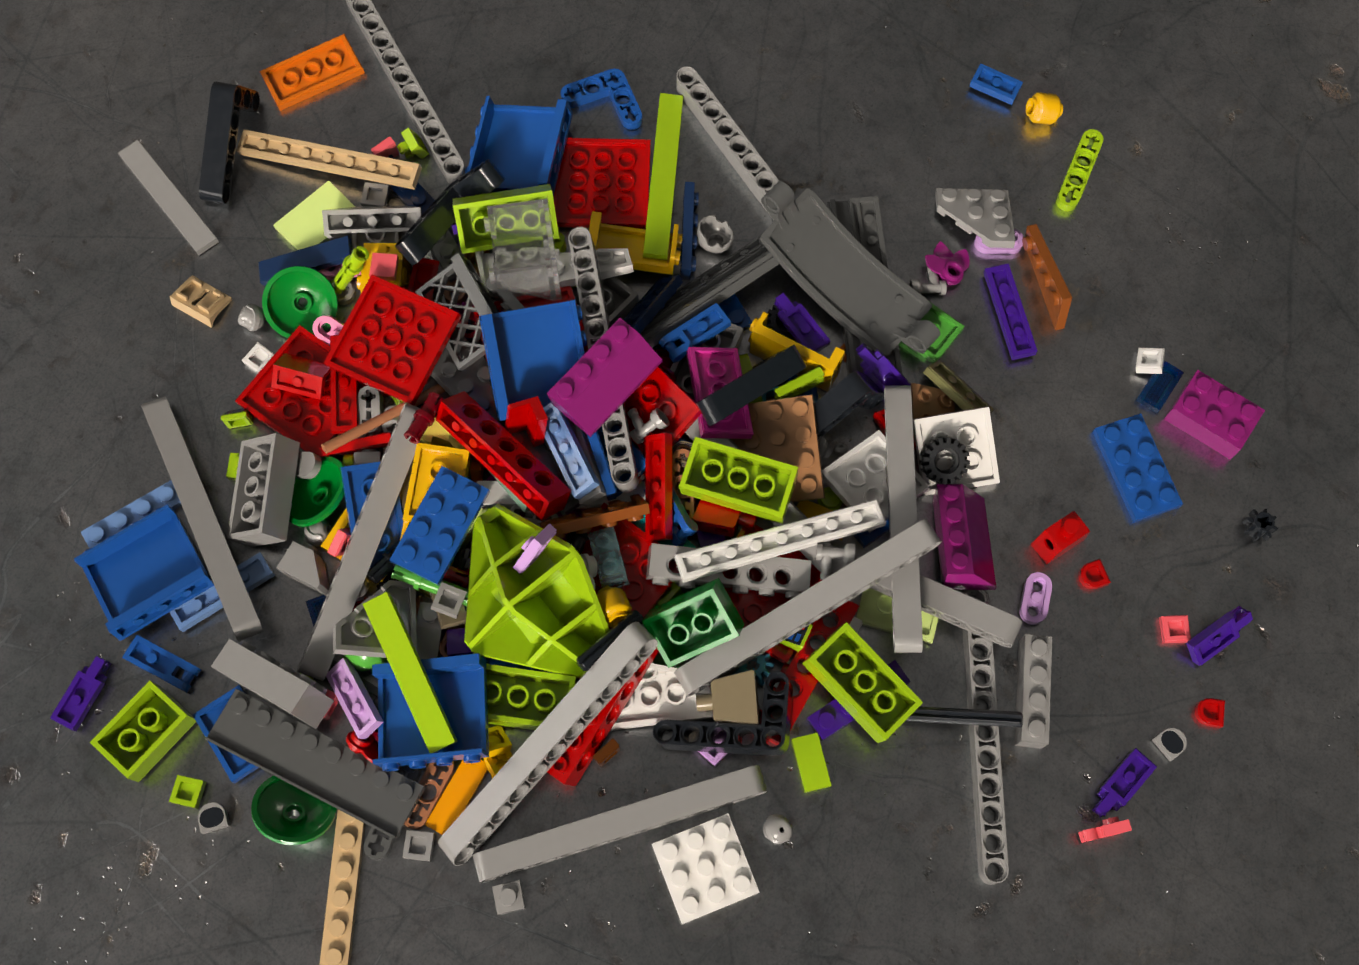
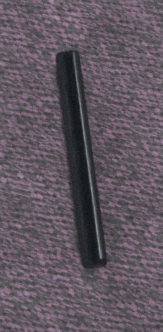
M919 706L906 721L1020 728L1023 725V714L1017 711Z

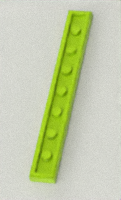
M660 93L643 251L644 258L667 260L683 95Z

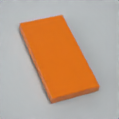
M345 34L260 71L280 111L365 73Z

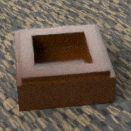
M612 738L593 755L595 762L600 767H603L620 751V745Z

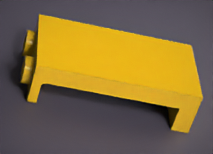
M592 211L589 232L596 250L628 248L633 270L673 275L674 265L679 266L681 251L676 250V248L681 249L683 235L678 233L679 224H674L673 232L670 233L667 260L644 258L645 229L602 224V213Z
M763 312L760 318L756 317L753 320L749 329L752 332L748 339V342H750L749 353L765 360L795 344L807 365L805 369L796 375L799 377L816 367H821L824 372L823 383L816 387L829 392L840 373L845 354L844 350L836 347L830 358H827L767 328L768 313Z

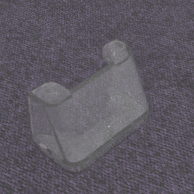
M547 198L487 206L488 217H483L485 232H491L494 263L493 268H489L491 284H496L497 289L548 300L562 299Z

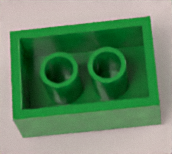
M719 578L649 610L642 621L647 631L658 641L657 649L668 668L740 636L745 625Z

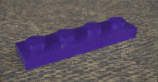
M1009 263L985 268L983 273L1011 360L1036 355L1038 351Z
M896 660L888 664L906 685L911 682ZM836 699L807 717L808 722L815 732L818 733L821 741L855 720Z

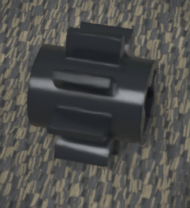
M1253 509L1249 513V517L1242 521L1246 525L1244 534H1249L1253 537V541H1257L1260 537L1267 541L1272 537L1271 533L1278 530V527L1275 526V519L1277 517L1267 513V509H1264L1259 514Z

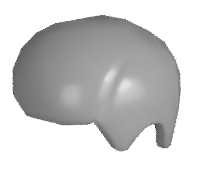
M709 215L703 217L698 223L697 240L699 245L706 251L722 253L732 245L734 231L727 221L721 222L717 220L716 215Z

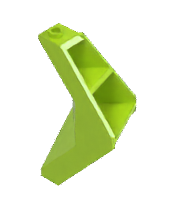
M497 504L478 516L473 525L464 642L473 654L479 653L483 657L562 675L576 676V678L581 679L587 671H583L578 666L577 657L610 630L583 558L570 543L554 535L537 560L523 573L519 574L513 566L524 552L521 547L531 536L536 537L543 528Z

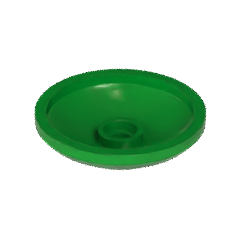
M293 266L279 271L268 281L262 296V308L267 322L280 335L289 338L299 325L315 335L313 323L317 318L323 315H330L336 318L338 298L333 285L322 273L305 266ZM301 298H305L307 300V306H302L300 304ZM328 323L323 324L324 331L331 327Z
M320 457L322 461L321 469L314 478L295 479L289 522L299 527L311 526L325 520L338 508L344 498L340 467H344V465L336 458Z
M276 776L268 778L259 786L251 804L252 819L259 832L269 840L284 845H300L316 840L331 827L337 808ZM291 816H296V817H298V818H296V819H291V818H289V817H291Z

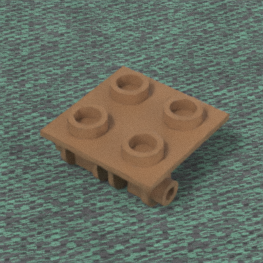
M911 383L913 419L955 412L954 401L941 389Z

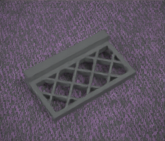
M457 253L450 258L453 262L451 265L415 292L427 298L426 293L433 288L438 289L435 299L436 303L454 311L455 309L464 310L462 322L456 326L460 328L457 341L449 339L446 345L458 370L463 371L486 354L484 345L479 344L482 333L480 320L478 319L477 326L468 325L470 313L478 312L479 316L500 312L471 261ZM455 272L457 275L455 287L446 286L448 277ZM445 290L453 291L450 304L441 303ZM460 292L468 294L466 306L457 305ZM466 329L475 330L472 343L463 342ZM461 347H471L469 356L461 361L459 357Z

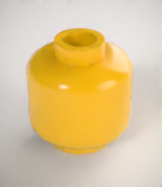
M1037 92L1032 98L1028 99L1026 104V115L1032 123L1051 125L1063 113V104L1057 94Z
M607 586L598 591L597 598L609 627L613 628L632 612L629 600L621 588Z

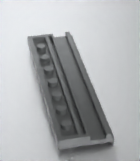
M878 196L849 198L848 201L830 199V202H827V208L867 251L888 268ZM841 325L843 343L845 344L847 375L855 371L864 373L863 368L860 366V363L864 360L855 350L863 342ZM897 345L886 357L902 373L899 345Z
M759 236L678 289L676 294L665 303V307L654 316L653 321L643 329L641 336L652 348L659 344L662 337L715 303L720 304L779 264L778 261L767 250Z
M235 689L209 735L205 737V740L394 839L399 838L405 822L411 816L426 788L396 771H382L381 767L368 761L361 753L351 751L346 745L238 689Z

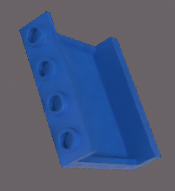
M486 96L485 103L481 107V119L475 130L476 138L474 146L470 149V162L465 169V173L490 159L505 177V180L491 192L550 184L554 196L573 116L567 99H558L556 107L498 105L493 103L490 96Z
M575 300L479 316L498 420H506L507 407L515 402L538 396L543 408L551 402L547 393L585 354L584 346H587L585 331L580 330L579 321L582 320L580 305H576Z
M168 504L154 510L145 518L133 522L126 529L109 536L102 543L85 550L81 555L74 558V561L83 568L108 620L105 623L108 631L120 641L214 586L212 578L179 516Z
M477 653L421 659L458 741L436 753H429L390 664L372 665V676L378 679V712L384 721L378 727V759H373V764L381 767L382 771H397L399 766L409 765V768L420 769L425 768L426 763L436 762L437 766L453 765L455 760H464V763L481 762V758L489 757L486 659L482 655Z

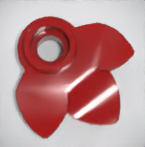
M354 730L348 733L346 742L351 751L361 753L371 763H373V759H378V742L372 734L365 740L358 739Z

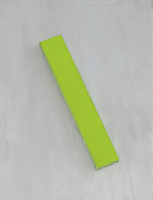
M385 592L363 603V607L429 753H436L458 742L390 592Z

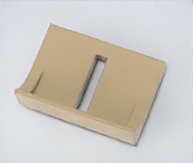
M192 275L170 295L172 306L212 328L215 318L232 301V297ZM207 292V294L194 306L193 304H195Z

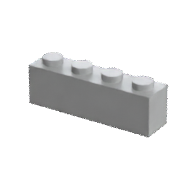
M1025 634L1018 642L1016 711L1023 714V725L1020 728L1015 727V746L1042 749L1049 744L1052 637Z

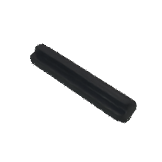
M633 610L577 657L578 666L583 671H588L628 625L633 622L643 624L641 613Z

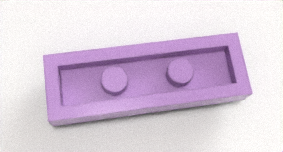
M342 658L327 673L326 677L358 739L366 740L384 721L355 667L347 658Z

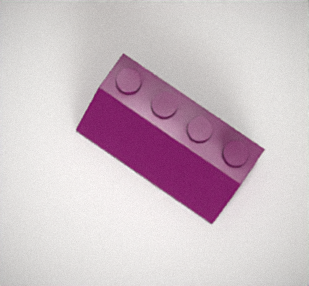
M619 318L550 389L547 395L553 406L591 437L663 361L640 333L623 319Z
M937 484L933 497V510L936 533L942 541L938 545L942 584L954 590H996L985 499L963 484Z

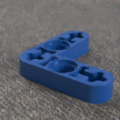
M619 69L606 70L567 84L561 89V99H567L571 108H576L609 96L624 128L633 131L642 125V111L624 73ZM615 78V80L618 81V83H614V81H611V79ZM595 84L599 86V90L589 92L587 87ZM572 93L575 98L571 99L568 94ZM625 95L630 100L627 103H619L617 98ZM628 110H630L632 117L636 118L635 121L628 118Z

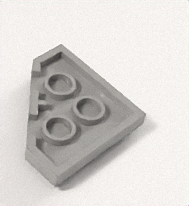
M936 188V210L944 217L946 215L950 216L956 221L955 225L969 234L975 233L982 238V243L989 248H1014L1015 234L1008 190Z
M389 580L381 589L358 605L348 616L336 623L333 628V654L387 658L363 607V603L385 592H390L417 651L416 589H413V585L402 581Z

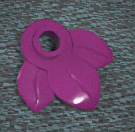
M941 241L936 245L933 255L925 256L929 269L939 274L941 279L945 280L949 285L959 284L963 279L964 271L970 265L969 254L966 249L959 250L953 254Z

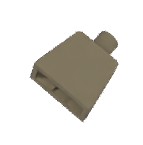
M754 670L712 680V694L696 695L697 711L713 710L715 722L760 725L757 679Z

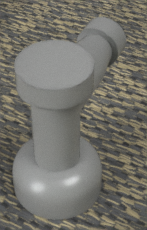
M929 267L927 268L929 283L921 284L919 279H910L909 286L919 294L939 293V295H946V281H939L938 274L932 272Z
M632 408L627 412L635 427L630 432V436L639 445L644 442V437L656 428L665 429L670 425L667 416L658 408L651 412V420L645 424L636 408Z
M848 543L844 548L823 547V544H817L816 560H821L822 570L820 579L824 580L831 575L832 558L843 559L847 565L855 561V544Z

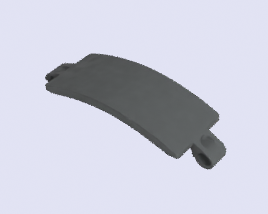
M778 181L761 198L762 205L774 220L760 236L761 242L796 283L819 306L874 351L878 349L885 356L889 355L900 342L923 354L941 335L935 324L928 320H921L932 308V304L867 251L810 188H806L794 201L792 189L786 183Z

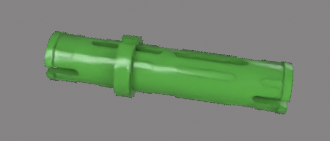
M395 565L393 569L395 571L391 575L392 579L413 585V589H423L437 594L440 585L438 586ZM442 580L441 582L467 591L463 605L467 607L468 589Z

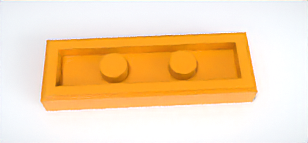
M462 760L425 823L427 827L443 835L468 807L488 773L484 761L464 763V760Z

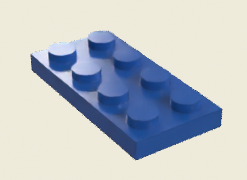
M1141 413L1097 427L1092 431L1133 523L1171 511L1183 505Z
M380 462L340 467L351 534ZM399 495L369 569L383 558L382 554L384 552L388 553L400 542L404 521Z
M441 466L393 552L390 561L439 586L488 497L490 490Z

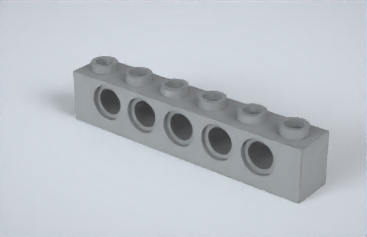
M652 543L648 551L646 579L652 580V584L665 586L669 582H677L679 587L695 588V584L704 585L719 578L724 588H732L733 593L748 594V590L759 591L760 596L773 597L775 593L785 594L787 599H792L810 588L811 560L773 557L734 568L735 575L733 579H727L720 572L683 583L680 573H673L669 569V562L675 561L676 554L698 548ZM750 569L759 571L761 575L759 582L750 579ZM776 572H782L786 575L787 582L785 585L779 584L776 581Z

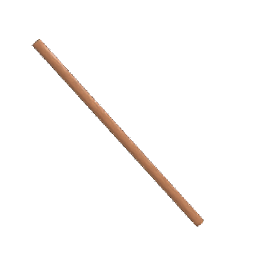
M437 384L421 392L414 406L417 407L423 404L430 392L440 395L445 390ZM405 402L321 444L323 451L327 454L398 417Z

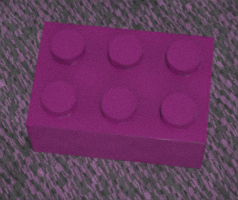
M1197 370L1184 386L1164 420L1231 460L1242 449L1265 410Z

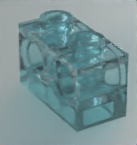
M614 526L589 532L588 537L593 556L597 561V572L601 587L620 588L629 585Z

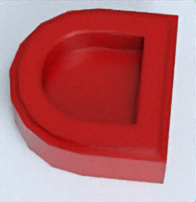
M1101 559L1085 564L1079 571V581L1088 589H1097L1111 583Z
M1206 698L1197 703L1194 712L1195 717L1201 724L1216 728L1224 727L1225 700Z

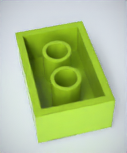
M149 680L90 743L127 779L140 782L196 723V720L160 685Z

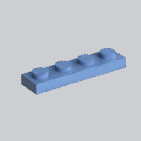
M550 402L544 407L548 417L545 439L573 497L580 500L599 486L600 483L567 417Z
M172 480L81 531L89 549L102 543L109 536L126 529L133 522L145 518L158 508L164 507L167 504L173 510L181 507L182 505Z
M261 552L237 566L247 592L275 576ZM215 586L172 610L170 614L179 630L184 632L222 609L223 605Z

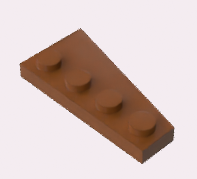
M1037 224L1027 226L1025 237L1022 239L1024 250L1027 251L1054 329H1064L1072 296Z
M634 494L630 496L631 501L629 502L618 499L608 502L609 505L605 509L591 507L584 509L581 512L582 516L576 517L575 513H570L540 522L539 524L543 529L548 524H551L557 530L555 536L562 539L566 533L575 531L576 534L590 532L592 530L591 527L602 525L603 528L615 526L618 524L617 521L620 520L638 521L644 518L643 515L650 514L648 502L639 494Z

